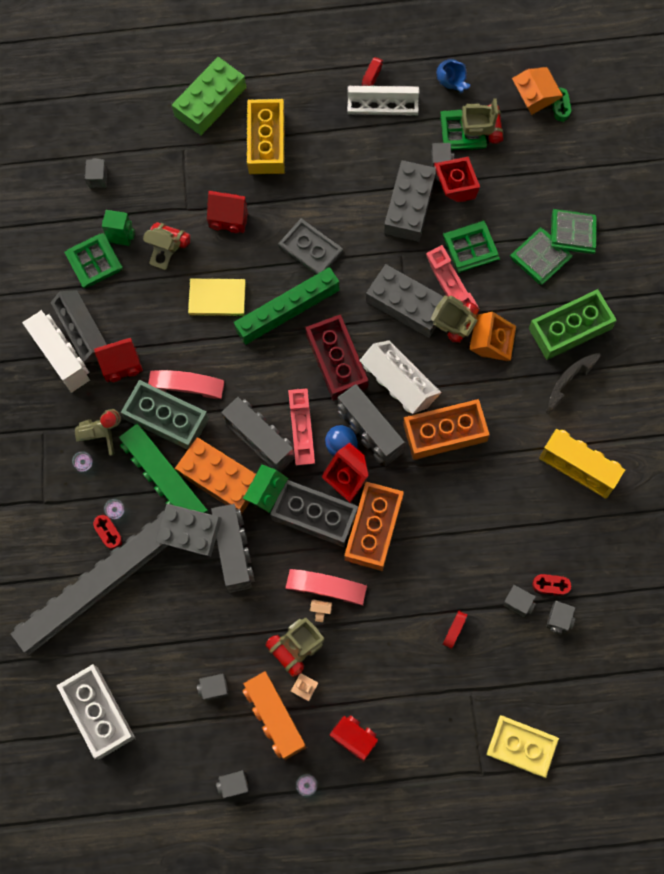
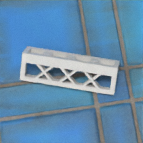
M348 86V114L418 115L419 87ZM360 102L362 106L360 108H351V103ZM377 102L380 106L372 109L369 104ZM389 102H394L397 107L389 109L386 105ZM406 103H414V109H407L404 105Z

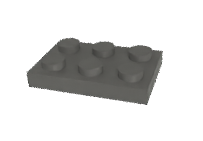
M166 504L156 542L211 556L222 518Z

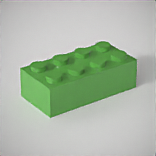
M217 57L172 104L174 116L199 135H202L246 89L245 76Z
M597 289L533 319L529 330L546 360L613 329L617 320Z

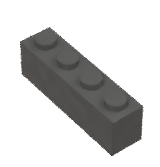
M77 290L59 291L51 301V304L83 363L98 362L94 349L107 345Z

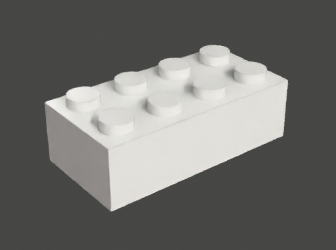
M41 310L22 322L71 393L90 381L87 376L89 371L85 364L78 357L49 314L45 316Z
M390 341L372 344L359 360L363 364L364 369L372 373L376 377L377 382L385 386L390 391V395L398 399L403 404V408L409 413L414 414L428 409L441 394Z
M91 665L57 685L95 759L100 760L135 739L98 667Z

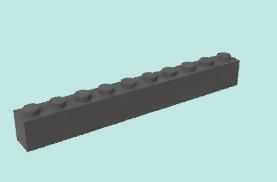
M164 511L157 516L158 519L153 523L150 522L143 526L139 534L129 537L125 545L121 548H115L110 553L111 556L105 560L98 561L94 565L95 568L93 570L83 573L78 578L79 581L73 585L66 586L61 595L51 598L46 603L47 606L33 612L29 620L15 626V631L11 635L24 653L28 655L33 653L168 546L156 542Z

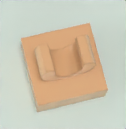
M312 600L310 611L316 612L315 621L323 622L325 613H331L332 602Z
M300 673L291 692L309 701L318 682Z

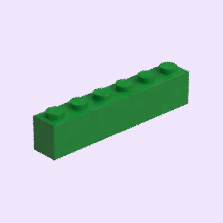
M329 267L235 321V330L246 345L340 291L339 280Z
M138 424L119 437L122 442L120 444L121 448L126 454L129 452L132 454L133 458L131 460L136 467H142L145 471L143 473L144 477L149 483L153 481L156 484L154 489L160 497L164 495L168 499L166 504L209 514L204 505Z

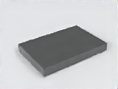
M302 218L278 243L279 248L316 275L329 268L343 253L342 247Z

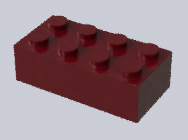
M341 314L305 327L307 339L333 401L338 400L341 394L355 384L361 390L368 388V378L359 361L360 359Z

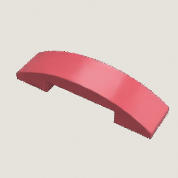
M443 245L426 253L431 268L446 296L449 297L451 295L463 302V306L467 302L476 304L471 293L466 291L451 265V259Z
M150 371L148 381L149 385L164 392L170 390L194 393L214 399H222L224 380L181 371Z
M308 389L288 390L296 466L315 464Z
M290 569L286 589L341 599L344 602L362 606L367 588L366 585L350 580Z

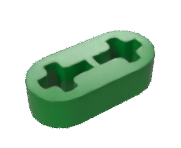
M559 88L563 95L562 101L560 102V99L552 103L555 119L563 122L569 119L571 106L567 90Z

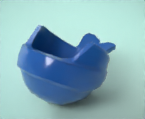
M448 59L438 66L437 78L443 87L459 90L461 93L464 89L467 90L470 87L468 83L464 82L467 70L463 63L454 59Z
M343 425L335 426L326 435L325 445L333 457L337 451L349 443L357 448L356 434L349 427Z

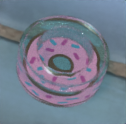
M84 451L76 453L72 458L73 466L82 472L89 470L93 463L91 456Z
M111 499L106 502L104 512L109 518L118 519L124 513V505L118 499Z
M303 775L297 780L296 788L301 795L311 796L317 789V782L313 776Z

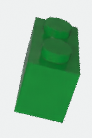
M111 210L105 211L102 228L108 242L130 246L131 240L135 237V229L132 227V221H130L128 213Z
M261 464L243 499L255 507L270 513L288 478L277 470Z

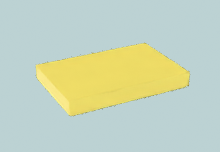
M190 279L189 315L244 316L245 279Z
M500 715L486 755L546 778L559 738Z

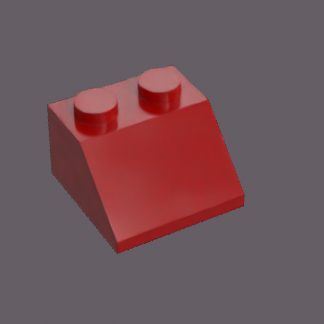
M469 157L434 164L445 196L457 202L476 198L480 185Z
M209 191L207 206L208 226L214 230L224 229L232 233H244L248 217L245 196Z
M131 338L94 349L103 376L107 382H116L122 377L135 376L143 371L138 352Z
M349 443L337 451L322 475V478L349 502L354 499L368 477L365 456Z
M351 715L349 718L343 716L330 733V738L364 762L378 742L375 738L377 734L369 728L364 730L359 727L360 722Z

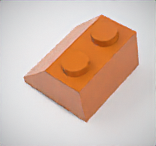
M547 67L527 69L512 78L531 115L563 97Z
M494 312L478 314L476 317L477 323L472 332L470 350L481 357L510 361L516 326Z

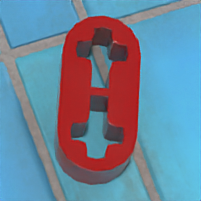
M376 57L372 59L364 75L362 86L374 85L381 71L383 60Z
M105 515L97 516L93 526L103 543L111 550L120 547L122 537L112 521ZM102 520L104 522H107L105 525L108 528V530L106 531L102 527H99L100 521ZM110 533L114 538L118 537L114 545L112 543L108 544L110 542L108 537Z
M540 574L533 580L532 587L534 591L540 594L564 596L570 591L571 582L566 577ZM540 579H543V582L546 584H550V586H544L543 589H541L540 585H538L536 582H539ZM562 581L563 585L567 586V588L560 591V587H555L553 584L558 585Z
M458 611L445 638L444 646L450 649L453 648L467 618V614Z

